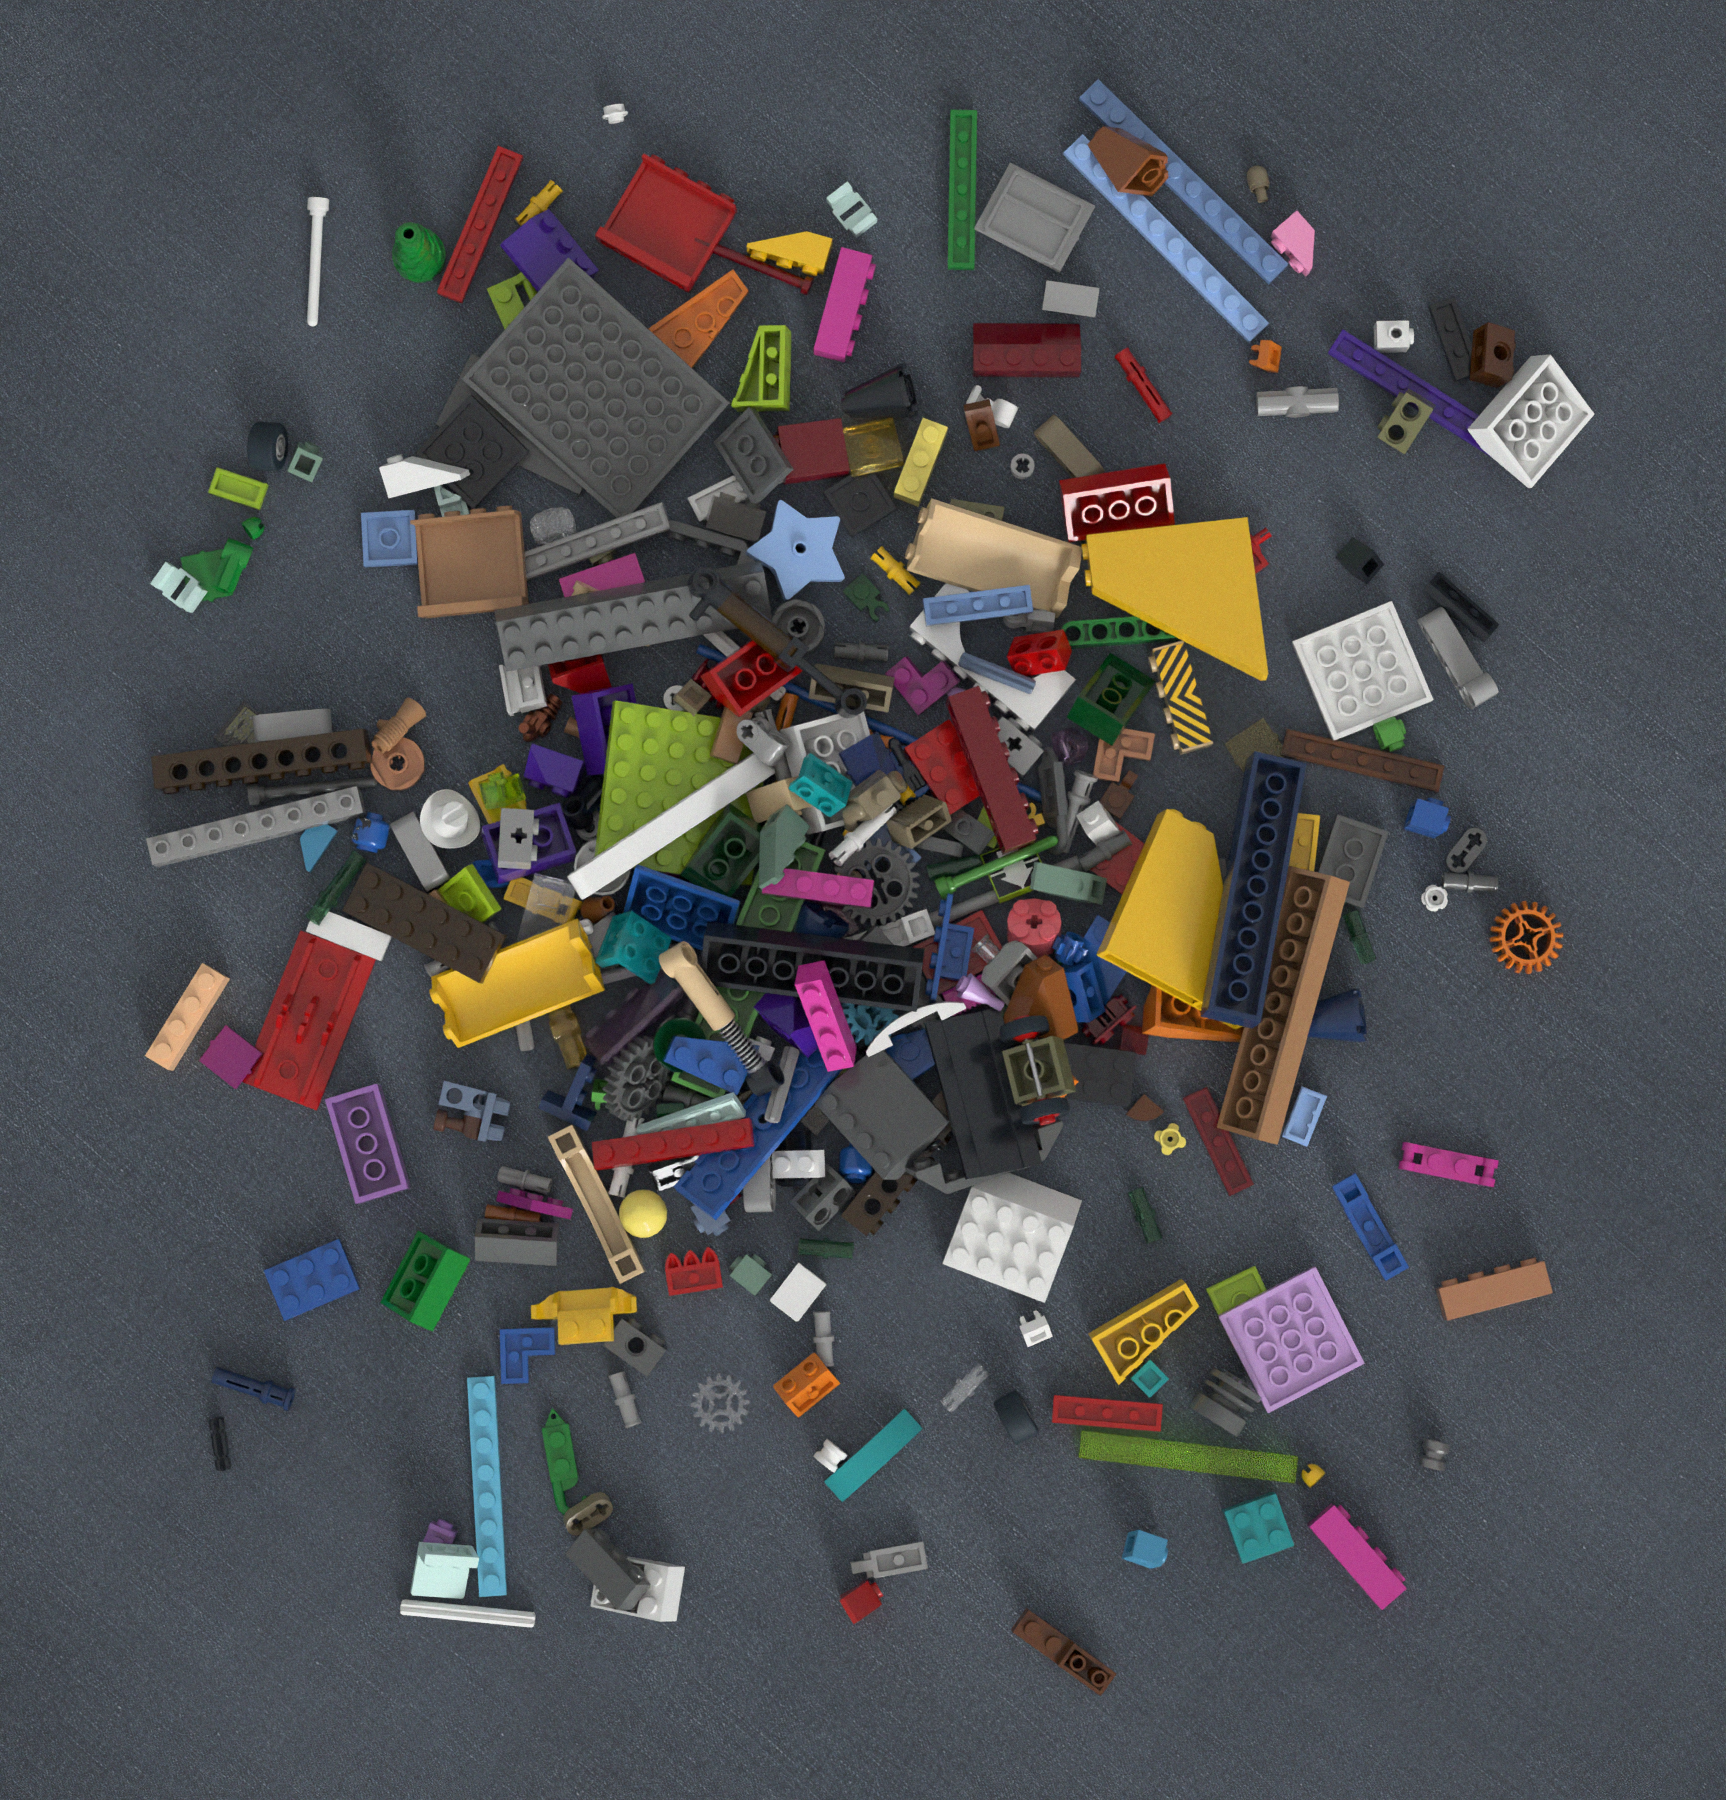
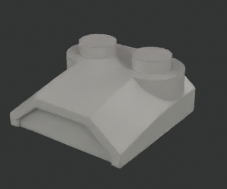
M1011 941L1005 944L998 955L984 967L982 982L1008 1006L1024 966L1038 958L1022 942Z

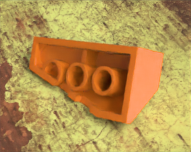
M1151 985L1143 1007L1142 1034L1166 1038L1240 1043L1244 1027L1235 1030L1220 1021L1200 1017V1010Z

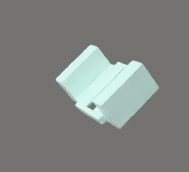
M848 182L844 183L826 198L827 203L833 209L832 213L846 231L848 229L851 231L855 238L877 223L876 216L870 213L872 211L857 192L854 193L852 191V187ZM861 201L864 206L843 222L839 216Z
M168 562L164 563L150 583L155 588L162 590V594L170 601L190 613L194 612L208 592L199 585L200 582L182 568L178 569ZM185 576L189 577L190 581L178 598L174 600L171 595Z

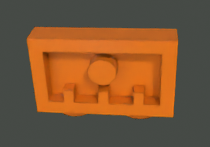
M812 1353L776 1382L773 1388L784 1403L799 1418L841 1383L826 1367L816 1353Z

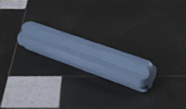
M962 653L958 665L964 669L1027 694H1031L1036 685L1034 679L968 653Z

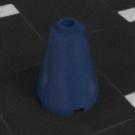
M804 900L800 907L793 932L844 938L850 929L848 922L833 911L828 910L826 912L819 909L821 905Z
M1360 988L1351 989L1318 1001L1307 1037L1365 1042L1367 1040L1364 1036L1367 1034L1364 1004H1359L1358 997H1362Z

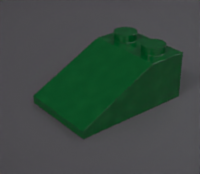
M1110 653L1078 695L1067 718L1113 746L1156 681Z
M729 803L714 821L680 875L694 885L731 898L759 862L760 831L763 826Z

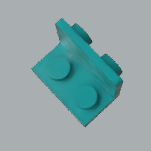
M633 911L615 915L611 919L595 963L602 968L619 963L647 983L653 984L661 968L659 955L668 950L671 937Z

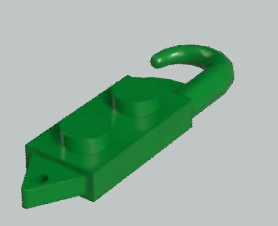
M552 1408L546 1425L542 1428L555 1504L557 1509L564 1515L570 1509L566 1504L564 1491L575 1486L579 1476L570 1425L565 1423L555 1409ZM552 1414L556 1415L555 1419L551 1417Z

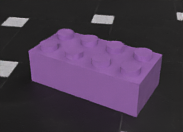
M373 1084L325 1099L355 1204L410 1189V1181L381 1084Z

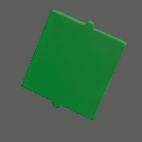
M223 549L210 552L202 550L200 554L181 557L183 570L200 582L199 585L208 591L202 601L209 600L214 602L217 598L232 596L211 587L221 562L220 556ZM185 576V583L187 585V583L190 581V578Z

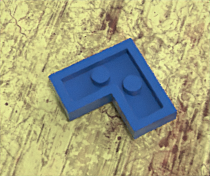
M555 1327L500 1329L501 1384L529 1383V1356L556 1354Z

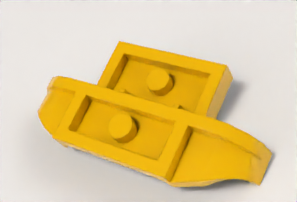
M615 1287L558 1291L548 1296L544 1301L531 1305V1319H558V1344L560 1345L614 1341L613 1315L637 1312V1297Z

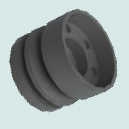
M1213 1367L1210 1373L1220 1379L1216 1385L1205 1379L1204 1383L1212 1390V1393L1207 1395L1198 1391L1189 1407L1238 1437L1247 1423L1238 1414L1239 1410L1243 1409L1253 1413L1255 1409L1244 1402L1249 1397L1259 1403L1262 1397L1257 1395L1251 1385L1232 1373Z

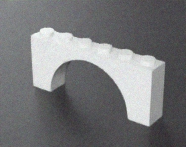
M946 583L935 597L969 593V591ZM923 610L910 625V631L913 632L910 636L922 646L925 643L933 649L931 653L939 661L947 660L954 666L952 671L963 680L966 677L975 683L973 687L979 686L981 692L986 691L995 700L994 706L1004 714L1009 711L1016 717L1015 721L1025 731L1030 729L1034 732L1075 683L1076 679L1065 670L1044 673L1032 678L1036 681L1033 692L1027 694L958 665L962 653H965L960 638V622L926 626Z

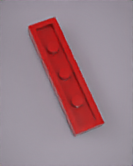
M1054 1395L1051 1422L1161 1432L1163 1404Z

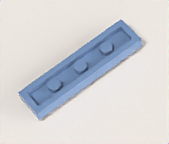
M1030 585L922 599L926 626L1033 612Z

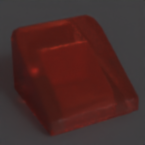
M1125 1024L1122 1026L1119 1050L1146 1055L1149 1035L1142 1034V1027Z

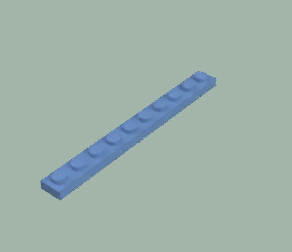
M1099 79L1079 97V101L1105 126L1121 128L1163 151L1168 157V163L1165 164L1168 171V179L1164 183L1268 285L1288 266V263Z

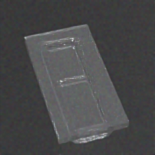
M537 873L534 874L516 943L567 922L575 894V889L570 881Z

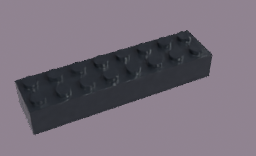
M708 921L704 934L701 968L716 987L799 997L795 987L798 966L825 961L840 1002L917 1012L925 949Z

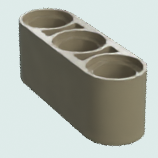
M1053 414L1033 432L1038 441L1072 478L1105 472L1101 464L1056 415Z

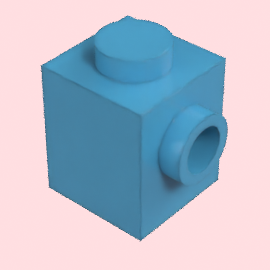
M1141 1530L1128 1532L1121 1559L1150 1569L1160 1567L1168 1555V1549L1166 1548L1168 1540Z

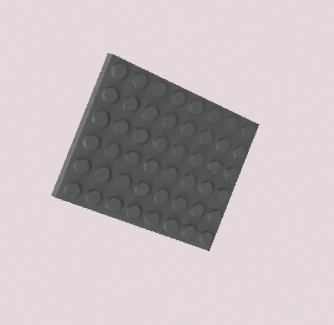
M569 257L462 378L465 383L616 518L633 513L730 404L725 397Z

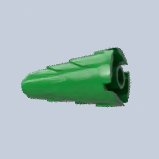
M404 223L396 229L395 244L392 248V259L396 270L403 278L411 282L424 283L433 280L434 276L441 273L446 262V251L442 240L433 231L424 228L418 223Z

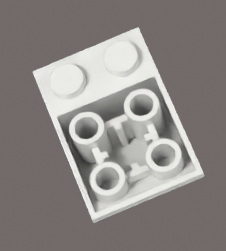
M627 1556V1560L633 1566L642 1570L645 1574L644 1578L651 1584L631 1610H617L595 1585L593 1586L590 1607L659 1622L676 1621L685 1567Z

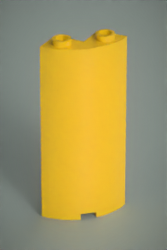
M578 918L500 949L483 984L472 980L454 969H449L432 976V988L429 990L432 1001L435 1004L438 1003L445 1012L443 1031L448 1040L452 1039L457 1048H460L604 991L600 967L595 963L590 950L593 947Z

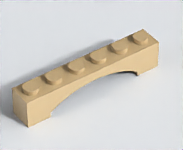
M570 1125L548 1136L596 1231L619 1283L621 1284L645 1272L646 1269L627 1231L621 1225L618 1212L597 1170L594 1169V1164L575 1125Z

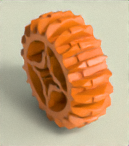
M1522 901L1520 910L1516 903L1511 904L1510 909L1512 913L1506 908L1501 910L1505 919L1498 916L1494 918V921L1500 927L1492 926L1490 928L1491 932L1498 933L1497 936L1489 938V941L1492 943L1498 942V946L1491 949L1492 952H1502V955L1497 958L1498 962L1503 961L1505 958L1508 959L1505 964L1506 969H1510L1513 964H1516L1515 973H1520L1524 966L1526 974H1531L1532 965L1537 972L1542 971L1541 962L1549 967L1552 963L1548 956L1554 959L1559 956L1552 949H1561L1563 946L1561 943L1555 942V939L1563 937V933H1555L1554 930L1559 928L1561 923L1557 922L1552 925L1550 921L1556 915L1551 913L1546 917L1544 915L1548 909L1546 906H1543L1538 912L1537 902H1532L1530 909H1528L1527 902ZM1522 916H1531L1537 919L1543 927L1531 928ZM1514 919L1516 922V935L1514 938L1506 941V929ZM1523 930L1526 931V934L1538 933L1529 939V945L1526 944V941L1515 943V940L1520 939L1524 935ZM1547 934L1546 947L1541 955L1538 956L1537 940L1542 935ZM1515 946L1523 948L1526 954H1529L1531 960L1515 956L1509 948Z

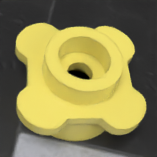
M1175 1123L1169 1124L1168 1128L1163 1131L1158 1130L1154 1134V1139L1159 1141L1162 1146L1161 1151L1165 1155H1170L1174 1149L1178 1147L1183 1148L1186 1145V1139L1181 1137L1178 1131L1179 1126ZM1170 1136L1173 1138L1171 1142L1168 1141Z

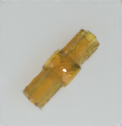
M569 1004L548 1013L550 1017L549 1025L555 1042L559 1044L567 1070L579 1067L587 1055L580 1036L582 1031L575 1012H572Z

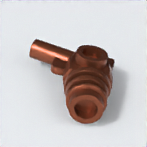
M550 693L546 697V707L539 708L535 712L530 711L526 715L523 723L519 725V731L523 733V740L525 742L534 741L539 736L545 737L552 727L550 719H556L557 710H561V705L563 704L558 697Z

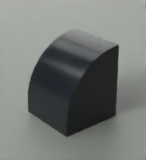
M1353 537L1335 557L1351 574L1365 584H1368L1384 566V563L1373 549Z

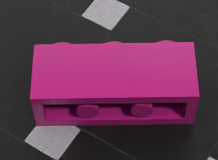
M635 553L559 579L565 597L571 596L574 592L573 586L576 580L599 591L645 582Z

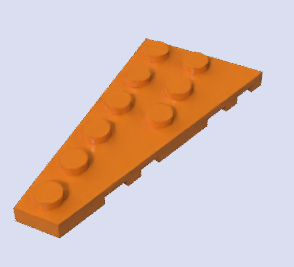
M732 269L648 329L693 369L748 295L749 291Z

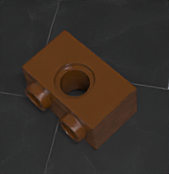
M1487 322L1473 331L1471 381L1498 388L1512 380L1514 374L1513 355L1516 348L1514 341L1515 330Z

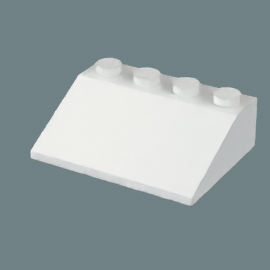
M1551 355L1530 356L1512 377V380L1504 386L1467 430L1488 455L1526 487L1532 488L1593 417L1594 413Z
M864 711L853 718H843L836 714L779 730L790 742L785 754L792 777L799 776L803 759L809 753L852 781L851 790L879 769ZM812 805L802 809L803 820L810 826L807 830V835L843 826L842 812L844 807L832 817H828Z

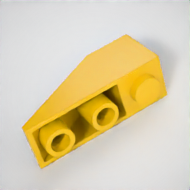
M806 231L747 243L746 249L753 259L762 262L770 259L777 261L776 265L782 268L791 269L794 266L801 268L802 272L807 275L817 276L818 273L824 275L833 241L832 238Z

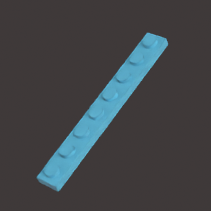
M495 1376L468 1377L467 1388L476 1550L479 1557L477 1567L479 1597L507 1595Z

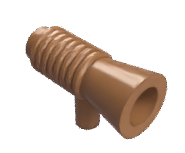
M406 698L394 717H391L389 721L380 719L377 722L379 731L374 735V740L372 741L374 749L382 754L385 751H390L408 732L409 728L426 717L423 707L415 700Z

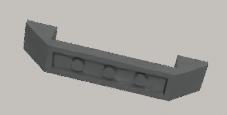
M669 519L672 529L664 531V533L669 534L668 538L679 542H684V538L695 541L694 546L709 550L710 546L720 549L721 554L730 557L740 554L737 565L755 562L754 559L745 554L748 550L745 541Z
M1055 1119V1122L1047 1125L1032 1124L1041 1161L1046 1159L1063 1127V1123L1059 1119ZM928 1157L916 1159L913 1161L914 1164L905 1167L907 1173L946 1194L1009 1173L1005 1172L965 1180L963 1169H951L942 1174L940 1163Z

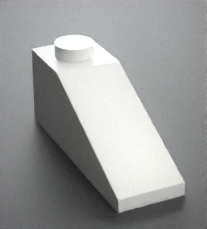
M402 454L387 458L388 463L379 467L388 498L458 481L470 475L469 469L414 456L403 459Z

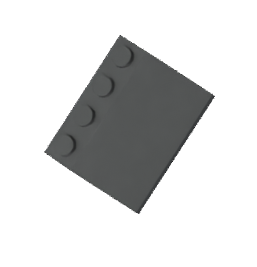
M885 1049L870 1057L865 1055L854 1067L848 1069L831 1083L815 1102L830 1121L885 1180H898L905 1173V1167L912 1165L913 1161L921 1155L950 1122Z

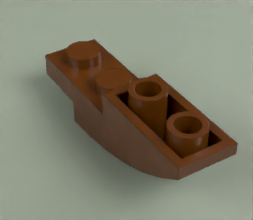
M1028 1608L1024 1610L1011 1628L1014 1634L1100 1696L1116 1676L1112 1669Z

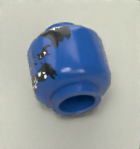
M367 812L366 817L361 816L356 819L352 841L357 844V849L377 853L378 849L385 848L390 825L382 821L383 815Z

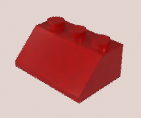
M751 639L700 677L715 699L740 717L800 674L802 670L795 666L794 669L787 673L773 661L774 657Z

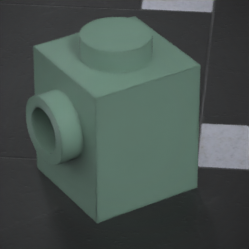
M298 441L287 465V472L312 482L323 459V452L319 451L320 447L309 441H305L304 444Z
M755 1253L752 1257L746 1254L742 1258L739 1255L729 1267L733 1271L730 1277L754 1296L772 1276V1273L764 1268L767 1263Z

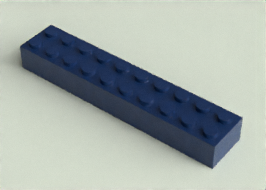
M1254 751L1246 760L1200 1017L1251 1029L1261 1023L1306 763Z

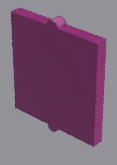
M225 1025L215 1040L210 1041L209 1048L199 1061L234 1089H237L247 1074L252 1073L253 1066L263 1053L229 1026Z

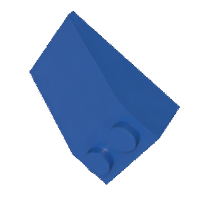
M1097 915L1083 937L1085 940L1084 948L1088 949L1084 960L1079 962H1092L1105 1007L1127 971L1096 955L1110 924L1109 921Z

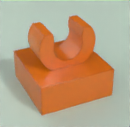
M1261 340L1260 346H1251V350L1259 353L1258 359L1249 360V363L1268 373H1278L1282 347L1271 340Z

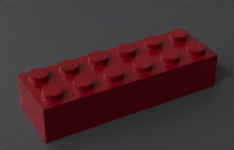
M976 686L949 696L946 706L1002 855L1033 844L1039 833L1034 818H1028L1026 811L1029 808V804L1024 792L1019 794L1016 786L1020 782L1015 767L1010 768L1007 762L1008 757H1010L1009 750L1005 741L1000 743L998 738L1000 727L996 717H991L988 709L991 703L987 692H981L980 687Z

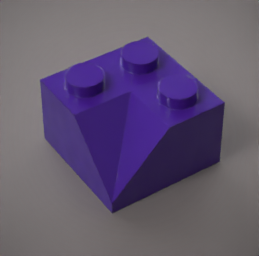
M532 744L523 777L529 781L528 785L543 790L544 786L552 788L553 794L567 798L570 795H577L586 766L582 760Z
M765 993L755 1004L754 1009L772 1031L809 1058L818 1048L802 1002L795 996Z

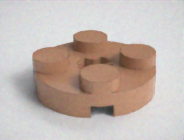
M402 737L390 751H385L382 754L374 749L370 767L374 778L382 786L392 791L406 790L418 783L424 774L425 758L422 750L414 741ZM399 756V759L401 757L405 759V763L402 764L403 769L400 771L397 768L395 770L391 768V765L394 763L393 758Z

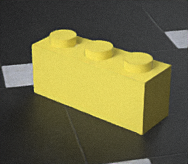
M922 418L896 485L894 498L919 507L946 438L947 426Z

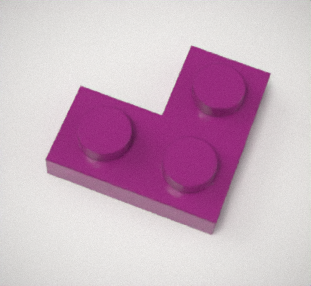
M906 656L885 673L887 676L895 678V687L917 715H921L961 682L945 660L941 661L923 676L911 659Z
M510 1188L509 1193L498 1191L497 1202L571 1219L573 1209L562 1206V1200L548 1197L547 1202H544L541 1195L527 1193V1197H525L526 1191Z

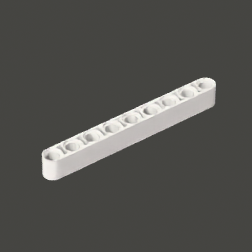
M752 753L738 762V764H735L567 875V878L581 900L592 895L776 772L774 767L764 764L756 757L755 753Z

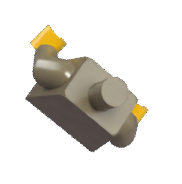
M878 769L850 791L847 805L842 812L845 827L843 836L853 832L858 827L857 822L874 819L897 800H900L905 805L907 799L916 797L899 772L891 771L886 775Z

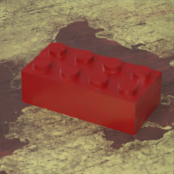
M1165 463L1059 480L1064 526L1069 542L1086 540V535L1175 525L1171 482Z

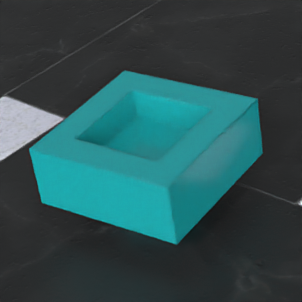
M1150 1359L1130 1377L1149 1398L1169 1380Z

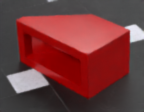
M866 1579L841 1594L839 1601L852 1623L855 1624L881 1606L880 1598L884 1595L876 1582L871 1584Z

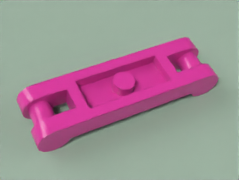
M1403 1142L1401 1150H1404L1402 1161L1399 1160L1398 1169L1494 1187L1495 1179H1493L1494 1169L1498 1168V1160ZM1415 1153L1422 1154L1420 1164L1413 1163ZM1476 1165L1484 1166L1482 1177L1475 1175Z

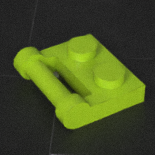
M522 272L487 288L504 329L524 309L515 287L523 284L530 301L538 293Z

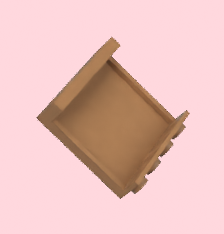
M512 506L496 507V512H486L485 508L471 509L470 514L461 515L460 511L444 512V517L435 518L434 514L418 515V520H410V524L415 525L422 604V606H417L418 617L435 618L487 613L529 604L522 516L520 511L513 510Z

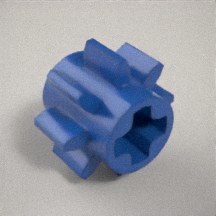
M1067 932L1066 935L1062 934L1061 937L1057 936L1052 946L1056 950V959L1069 966L1074 965L1075 962L1083 961L1088 952V949L1084 948V938L1073 932Z

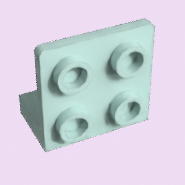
M419 1542L410 1590L411 1594L414 1596L464 1598L469 1568L478 1567L479 1557L473 1546Z

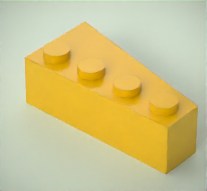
M1180 1279L1091 1331L1088 1335L1119 1385L1199 1305L1187 1284Z

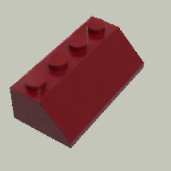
M973 323V377H1080V324Z

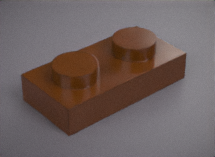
M990 399L963 405L974 452L1000 446Z

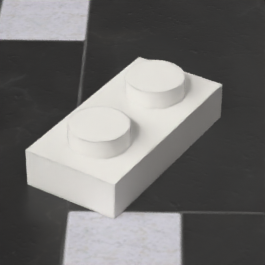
M824 1150L774 1151L772 1153L773 1178L825 1177Z

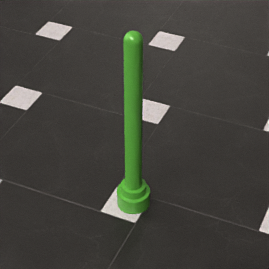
M1054 835L954 878L942 876L935 879L937 890L944 900L948 893L953 894L960 886L1056 846L1058 838Z

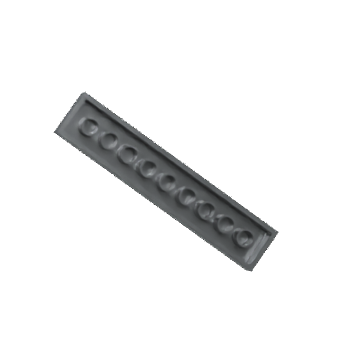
M761 560L713 569L723 582L772 621ZM693 573L495 610L506 672L720 632L737 627L711 606L707 608L698 621L690 618V612L701 600V598L693 596L688 589V580ZM698 577L699 586L703 589H708L709 581L707 578Z

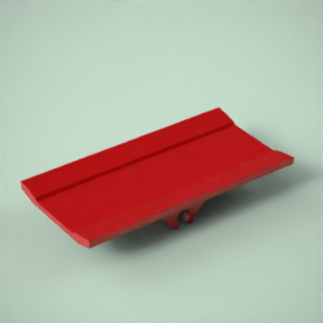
M300 930L255 1045V1048L263 1054L253 1066L252 1073L247 1074L242 1082L318 1110L376 959Z

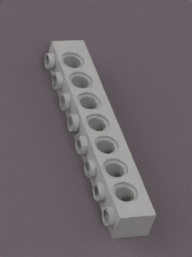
M355 786L146 838L152 865L161 867L302 832L306 829L326 824L330 825L366 816L367 814L361 789Z

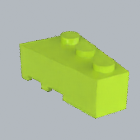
M786 325L759 326L748 356L749 360L744 374L741 375L740 385L731 406L737 412H744L749 407L755 408L757 412L790 411L791 331Z

